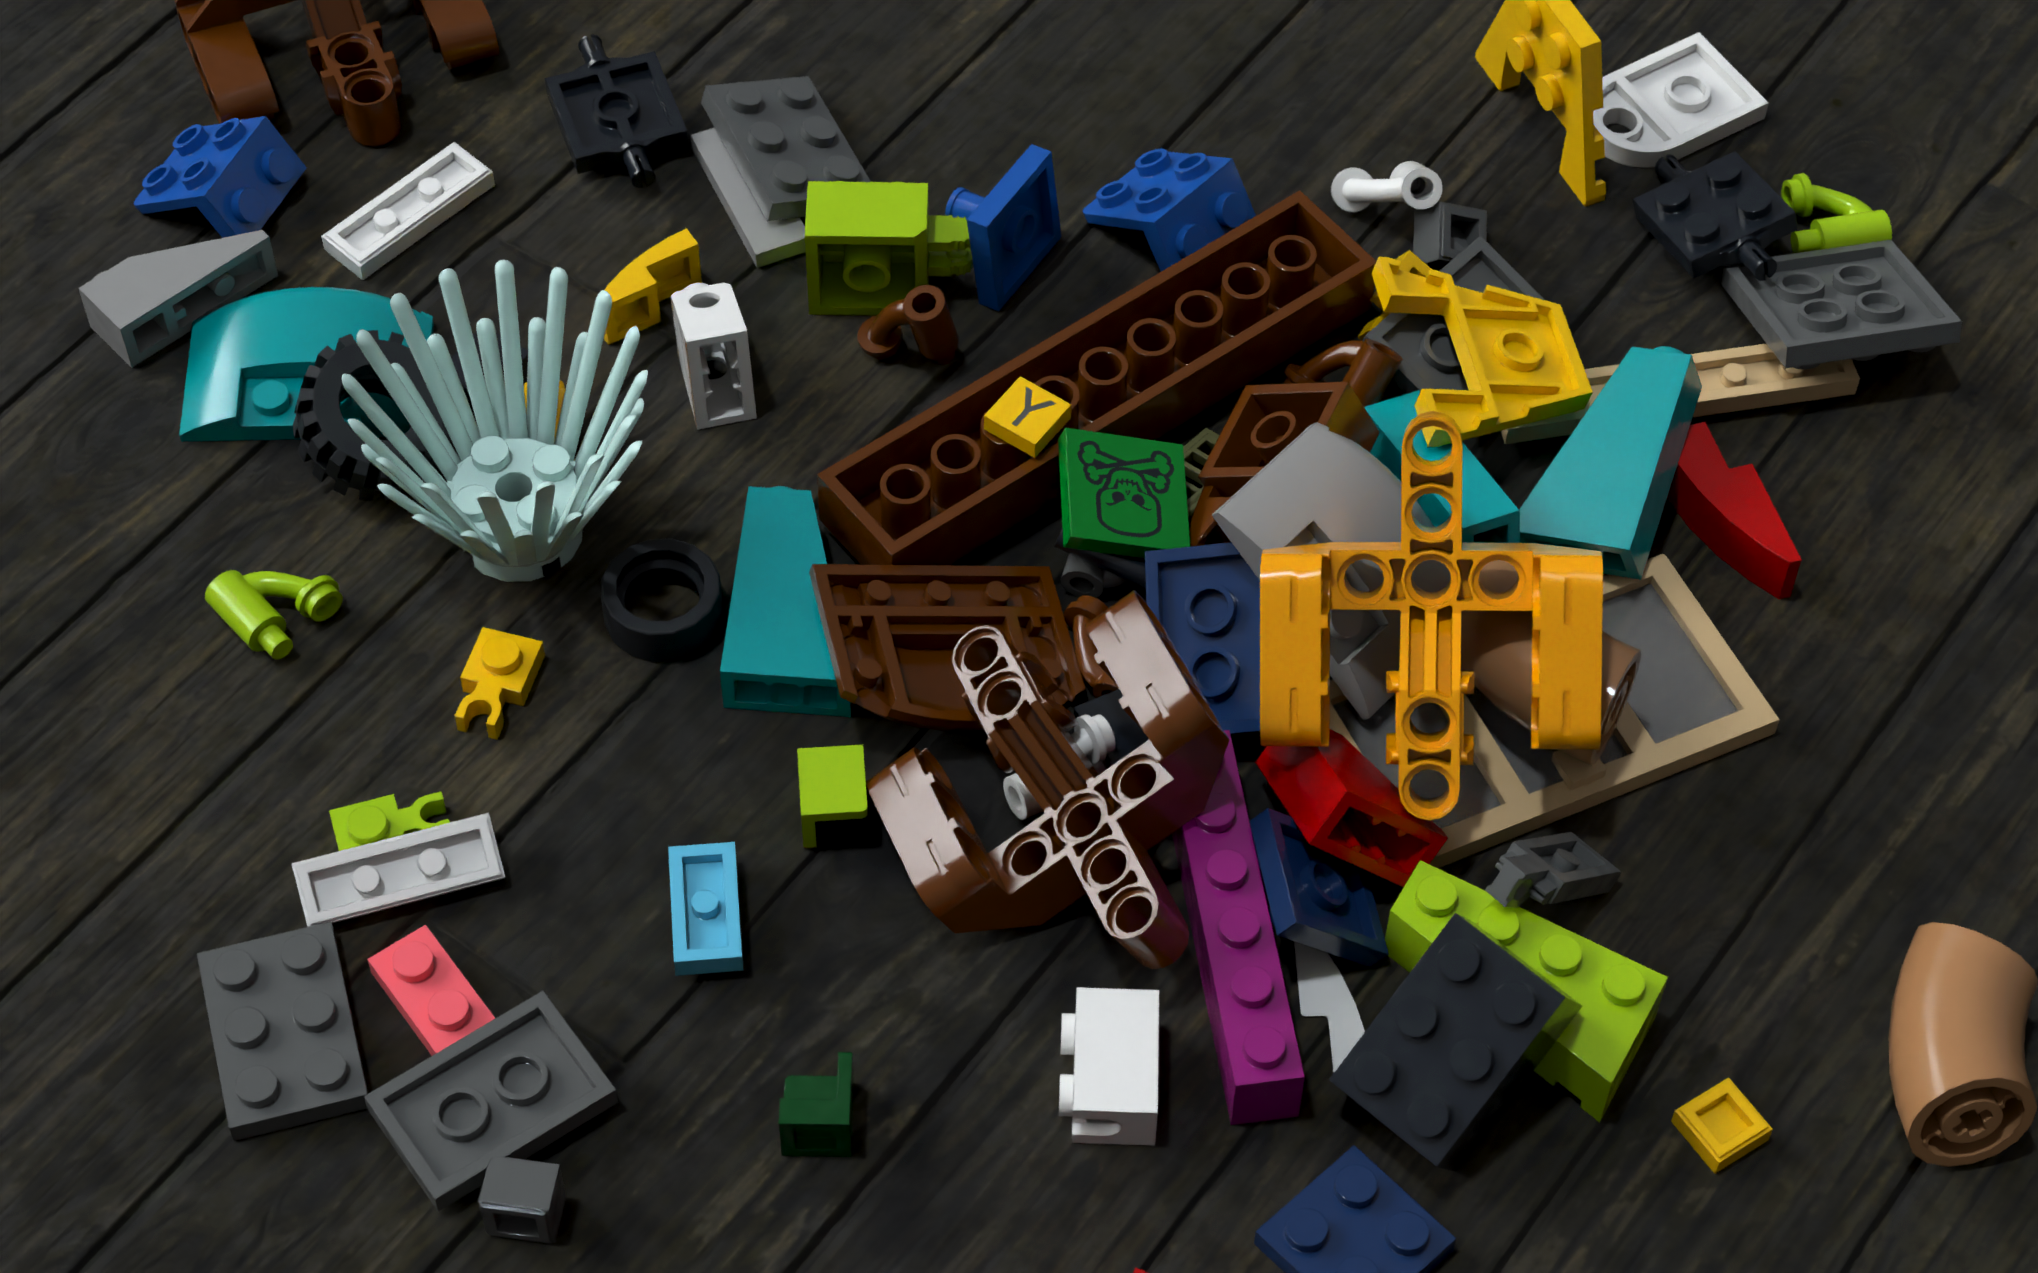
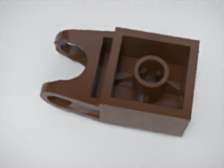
M1349 382L1245 386L1198 476L1204 487L1189 524L1190 547L1205 545L1208 537L1212 544L1231 542L1212 517V514L1311 424L1316 422L1329 427V431L1351 439L1367 451H1371L1380 432Z

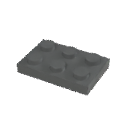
M809 76L705 86L701 104L767 221L806 217L808 181L871 182Z
M1481 235L1440 270V272L1451 274L1456 286L1483 293L1488 284L1545 300ZM1390 313L1362 339V341L1365 339L1377 341L1391 348L1403 358L1392 381L1405 394L1418 390L1421 391V389L1469 390L1443 315Z
M331 922L197 953L226 1115L233 1141L367 1109L364 1096L368 1094L337 942Z
M544 991L539 992L364 1096L368 1111L438 1212L483 1185L488 1161L491 1157L502 1156L525 1160L618 1103L616 1089Z

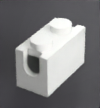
M1076 988V1013H1062L1061 1055H1074V1075L1060 1074L1059 1116H1072V1143L1155 1146L1158 1115L1159 990Z

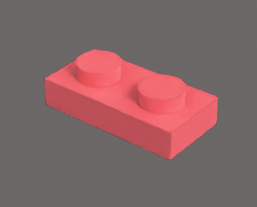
M426 925L367 959L372 975L431 1056L495 1019L491 1011Z

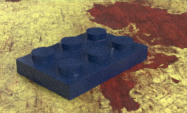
M1232 542L1145 551L1147 605L1165 629L1204 698L1207 700L1223 730H1230L1231 738L1260 736V580Z

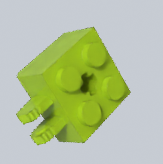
M808 181L805 252L809 315L876 316L890 303L904 299L915 287L929 285V276H952V274L958 276L971 272L973 260L966 217L960 218L959 216L953 218L949 215H929L928 183Z

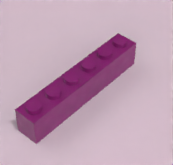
M1223 730L1230 740L1205 810L1174 831L1172 836L1230 1124L1237 1125L1299 1117L1305 1077L1230 730Z

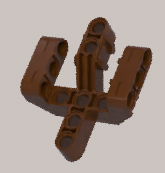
M174 0L188 49L218 123H224L232 118L243 120L266 116L270 122L275 121L274 113L279 112L275 94L243 16L297 0ZM301 0L313 36L312 40L306 41L307 53L313 67L322 79L330 107L336 116H343L347 128L356 142L366 146H380L391 142L399 135L401 130L396 99L400 97L402 82L393 52L383 53L382 51L383 34L379 22L375 21L367 24L360 0ZM412 0L416 14L422 13L425 18L432 49H439L448 69L451 70L499 56L496 33L482 0Z
M1134 590L1085 625L1086 635L1098 650V653L1093 655V657L1123 694V697L1118 700L1120 705L1149 738V740L1101 774L1096 771L1068 732L1079 723L1069 710L1056 703L1052 693L1059 689V686L1039 659L1028 652H1019L995 627L988 625L978 626L968 631L959 639L952 655L954 670L965 689V692L961 695L972 717L987 733L989 738L986 740V743L997 766L1005 773H1010L1014 770L1045 813L987 853L951 780L941 764L927 748L922 751L915 747L867 780L866 786L917 893L930 911L955 934L1042 925L1087 893L1105 929L1143 966L1159 969L1173 964L1183 954L1188 945L1189 930L1186 921L1147 850L1205 810L1230 739L1221 728L1207 700L1204 698L1165 629L1147 603Z

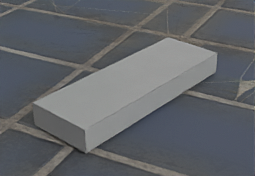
M715 127L692 134V150L755 266L759 268L804 253L805 226L800 217L767 221Z

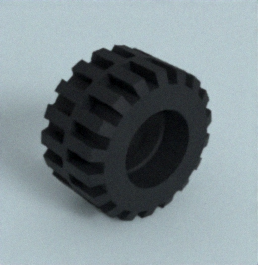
M378 330L368 331L389 363H399L405 369L450 441V436L411 350L402 345L404 335L391 332L389 341L379 340ZM352 334L346 335L338 339L335 351L327 345L318 353L315 366L309 365L304 375L294 410L296 416L293 423L294 438H301L298 452L303 462L313 459L315 464L312 474L321 483L330 476L336 480L333 491L345 496L348 487L360 490L358 500L372 501L375 491H381L377 486L378 484L390 485L399 492H401L402 488L365 457L361 445L366 443L344 420L339 404L350 397V395L343 386L342 374L353 376L366 392L382 394L392 400L393 398L366 359ZM410 425V430L405 433L406 437L430 464L437 469L438 466ZM381 440L423 481L420 475L389 440Z

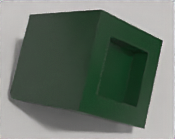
M838 1052L837 1076L791 1075L786 1077L784 1098H780L779 1134L782 1156L851 1157L854 1098L852 1052Z

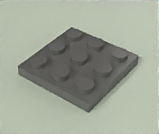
M1892 240L1773 256L1771 258L1777 262V270L1771 278H1768L1765 274L1764 281L1757 280L1743 263L1738 262L1723 266L1722 286L1785 368L1812 369L1826 362L1846 359L1866 361L1876 358L1879 354L1906 350L1926 352L1934 349L1936 346L1960 343L1961 319Z

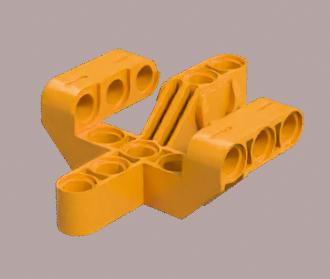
M1436 411L1419 414L1410 421L1404 432L1401 454V542H1328L1264 549L1261 554L1260 564L1261 746L1329 747L1330 609L1401 610L1399 671H1386V693H1396V733H1386V764H1399L1398 790L1400 801L1409 813L1425 820L1439 819L1452 811L1458 801L1460 792V765H1473L1474 734H1464V694H1474V671H1461V610L1532 611L1531 749L1600 750L1602 553L1601 551L1537 543H1462L1463 440L1461 430L1455 420L1445 413ZM1430 426L1440 427L1451 438V450L1440 460L1430 461L1423 459L1417 454L1413 446V438L1418 431ZM1429 493L1439 494L1448 501L1451 506V515L1446 522L1439 526L1430 527L1423 525L1416 519L1412 508L1416 500L1422 495ZM1357 560H1371L1379 565L1383 571L1384 580L1379 587L1372 591H1359L1352 587L1347 580L1346 570L1349 565ZM1426 560L1440 561L1450 571V581L1440 591L1428 592L1422 590L1416 585L1412 576V572L1418 564ZM1496 560L1510 563L1518 573L1517 581L1513 587L1499 593L1489 591L1479 580L1482 568L1489 562ZM1424 703L1438 704L1449 715V722L1438 732H1422L1411 721V714L1414 709ZM1428 769L1438 771L1444 775L1449 786L1444 794L1437 798H1423L1416 794L1411 787L1410 781L1415 774Z

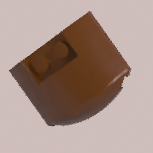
M812 564L809 574L840 697L877 716L897 723L941 731L983 730L972 717L961 694L965 692V689L952 663L953 650L959 639L968 631L978 626L988 625L995 627L1019 652L1025 651L1035 655L1059 686V689L1052 693L1056 703L1064 705L1068 700L1072 703L1081 697L1085 690L1049 566Z

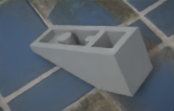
M263 230L128 257L109 270L99 273L91 281L78 289L90 327L132 368L190 332L193 321L205 315L207 316L226 304L244 298L277 277L278 272L270 238Z

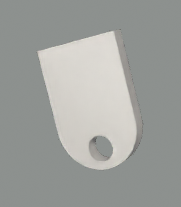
M1698 32L1602 77L1603 108L1593 111V122L1604 138L1605 157L1631 167L1652 168L1655 167L1661 157L1667 161L1666 155L1670 154L1679 160L1765 119L1769 103ZM1621 124L1628 127L1631 131L1616 133L1609 130L1606 125Z

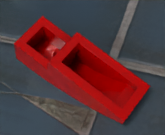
M1706 422L1690 425L1667 500L1687 526L1720 559L1739 574L1777 599L1790 597L1802 559L1753 464L1729 469Z

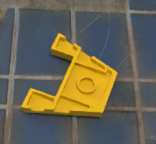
M1505 0L1479 45L1475 59L1499 91L1519 85L1521 72L1525 73L1535 87L1541 106L1546 111L1552 110L1566 129L1559 173L1584 207L1603 201L1606 196V182L1602 179L1595 180V161L1605 157L1604 138L1593 122V111L1603 108L1601 40L1570 0Z
M1378 257L1372 271V277L1384 313L1443 315L1469 389H1421L1414 405L1417 416L1430 411L1445 413L1455 420L1461 430L1462 440L1585 409L1593 391L1560 304L1488 284L1483 293L1456 286L1451 274L1429 269L1427 276L1423 277L1398 270L1400 260ZM1430 426L1422 429L1428 447H1439L1452 443L1448 433L1440 427Z

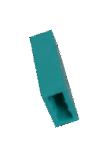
M1659 346L1654 349L1631 347L1519 509L1520 543H1537L1601 551L1603 574L1641 580L1702 389L1692 355L1667 346Z
M1420 390L1364 407L1380 432L1370 453L1388 467L1400 481L1404 432L1410 421L1417 416L1414 405ZM1422 429L1413 438L1415 451L1425 460H1440L1448 454L1452 447V443L1439 447H1428ZM1463 443L1462 543H1520V510ZM1424 494L1417 499V502L1421 505L1434 526H1439L1446 522L1451 515L1450 504L1439 494Z
M785 486L771 488L748 487L720 668L724 708L851 717L852 703L841 698L809 574L812 564H827L812 493L809 490H795Z

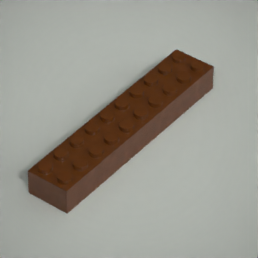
M1299 190L818 473L819 519L861 565H952L1061 498L1058 438L1065 428L1148 440L1159 439L1369 311L1372 306L1370 299L1373 297L1375 284L1372 271L1376 260ZM1020 376L1071 404V419L1036 458L984 430V415Z

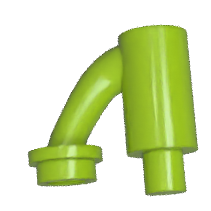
M1804 173L1795 174L1792 179L1785 180L1782 183V199L1800 218L1809 217L1812 214L1813 207L1838 215L1815 219L1811 222L1810 229L1792 232L1790 241L1793 253L1892 240L1891 223L1884 210L1873 211L1864 202L1851 195L1812 185L1808 176Z
M229 570L218 575L209 584L205 592L206 602L251 650L256 652L266 650L275 660L282 659L292 650L293 642L284 633L286 629L285 619L264 597L277 596L296 599L295 607L301 615L308 618L311 617L314 621L318 622L334 615L343 601L338 583L329 575L318 576L310 580L274 571H259L242 575L237 570Z

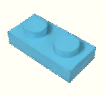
M735 842L668 847L673 953L676 976L742 971L743 956Z

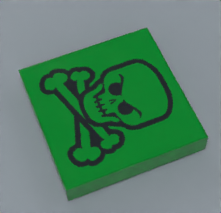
M1065 428L1058 438L1064 548L1145 558V551L1190 547L1184 449L1182 444Z

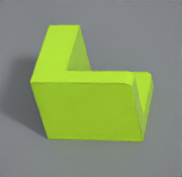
M863 744L797 749L803 848L817 847L816 821L862 819L867 816Z

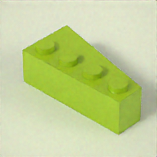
M1420 860L1390 910L1385 936L1388 956L1410 973L1456 912L1476 923L1581 1004L1582 1008L1534 1071L1552 1086L1559 1082L1582 1100L1580 1108L1600 1123L1656 1018L1668 977L1521 907H1504L1485 890Z

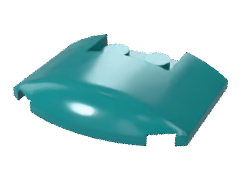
M336 287L287 288L267 291L226 304L207 316L205 315L193 321L179 433L181 442L301 439L294 438L293 423L296 416L294 410L304 375L309 365L315 366L318 353L327 345L335 351L338 339L352 334L357 343V333L361 329L366 331L378 330L379 340L389 341L391 332L403 335L390 306L391 298L374 293ZM412 308L427 341L429 336L434 334L433 316L423 311L418 312ZM404 337L403 342H402V345H404V346H406V347L409 348V346H408V344H407V342H406V339H405V337ZM367 392L404 434L410 430L409 422L395 401L382 394ZM351 396L339 404L341 414L349 426L348 419H356L362 422L376 437H385Z

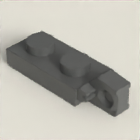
M1567 832L1514 841L1506 854L1500 857V862H1497L1495 865L1500 872L1493 883L1486 887L1485 891L1504 907L1518 908L1529 897L1542 905L1554 904L1608 893L1621 875V871L1574 833Z

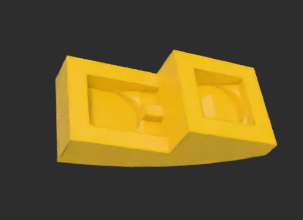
M687 228L664 239L642 253L620 271L604 289L612 298V307L604 335V340L608 345L624 339L628 330L634 326H637L639 331L661 322L660 301L671 297L676 291L683 290L691 284L702 283L699 246Z

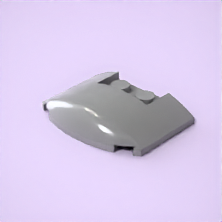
M1316 422L1306 428L1212 514V517L1260 580L1261 554L1264 549L1328 542H1401V481L1388 467L1359 444L1329 431V427ZM1416 500L1412 508L1414 516L1423 525L1434 527ZM1357 560L1349 565L1346 570L1348 582L1359 591H1372L1379 587L1384 580L1383 571L1379 565L1371 560ZM1436 560L1423 561L1412 572L1416 585L1428 592L1440 591L1446 587L1451 578L1450 571L1446 565ZM1330 609V676L1363 720L1370 718L1395 694L1386 693V671H1399L1401 610Z

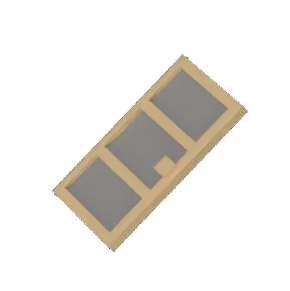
M1664 554L1647 559L1641 580L1609 574L1603 576L1602 631L1641 650V660L1622 715L1605 750L1594 765L1586 764L1557 749H1531V733L1502 713L1475 686L1474 694H1464V734H1474L1473 765H1460V792L1458 801L1452 811L1442 818L1432 820L1444 831L1448 840L1430 865L1436 868L1443 867L1775 734L1780 719ZM1330 680V729L1342 734L1398 788L1399 764H1386V733H1396V693L1370 718L1363 720L1335 681ZM1424 703L1414 709L1411 714V721L1420 731L1435 733L1447 725L1449 715L1438 704ZM1430 769L1420 771L1410 781L1414 792L1427 799L1439 797L1444 794L1449 786L1444 775Z

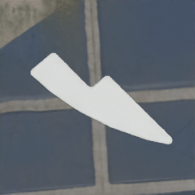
M1294 941L1300 1012L1305 1017L1325 1016L1328 1018L1334 1073L1365 1033L1356 1003L1338 967L1329 954Z

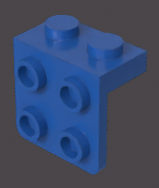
M266 116L243 120L232 118L224 123L207 126L195 124L182 131L173 142L174 151L162 165L153 169L142 182L144 189L135 199L134 205L141 214L197 207L222 238L261 230L307 167Z
M1155 149L1141 155L1136 160L1135 167L1121 179L1100 188L1096 193L1097 198L1083 209L1087 223L1142 230L1160 271L1167 269L1256 216L1232 158L1206 156L1204 153L1168 152L1166 149Z

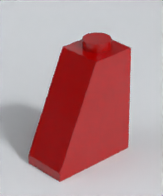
M1331 729L1329 731V747L1267 746L1255 762L1310 845L1404 887L1418 862L1421 860L1430 864L1448 840L1444 831L1432 820L1420 819L1409 813L1400 801L1398 788L1342 734Z

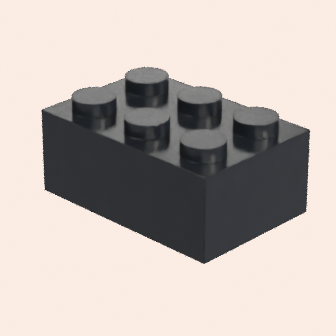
M1455 912L1329 1080L1436 1167L1457 1172L1582 1008V1005L1476 923Z

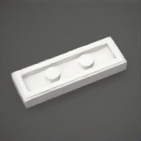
M453 142L323 234L321 237L324 250L360 279L364 280L495 186L493 171Z
M489 813L291 863L307 927L327 922L336 923L505 878Z

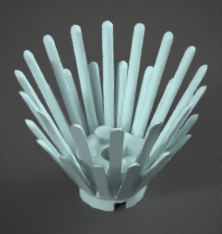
M503 259L499 260L495 265L504 376L495 325L489 318H482L476 324L483 366L482 371L457 273L453 269L447 268L439 274V283L474 415L443 337L435 333L429 336L426 341L409 301L404 294H394L390 300V306L456 451L405 369L399 363H389L368 331L361 329L356 337L359 348L445 479L372 399L360 383L350 374H342V383L345 390L426 483L362 422L356 419H348V422L353 431L366 443L361 445L365 457L426 509L392 486L378 484V488L385 496L414 515L412 516L413 519L456 544L464 552H469L473 556L474 566L484 575L505 582L533 581L543 577L542 565L551 563L560 557L562 567L573 558L582 542V529L621 483L618 479L640 450L642 440L632 443L603 480L644 408L643 398H639L647 381V370L641 371L635 377L596 453L640 340L639 329L637 326H634L626 333L615 364L611 369L574 460L612 307L610 294L602 290L597 295L588 333L581 332L576 339L555 436L568 287L566 271L561 267H555L551 271L546 323L539 317H534L529 322L526 411L513 264Z

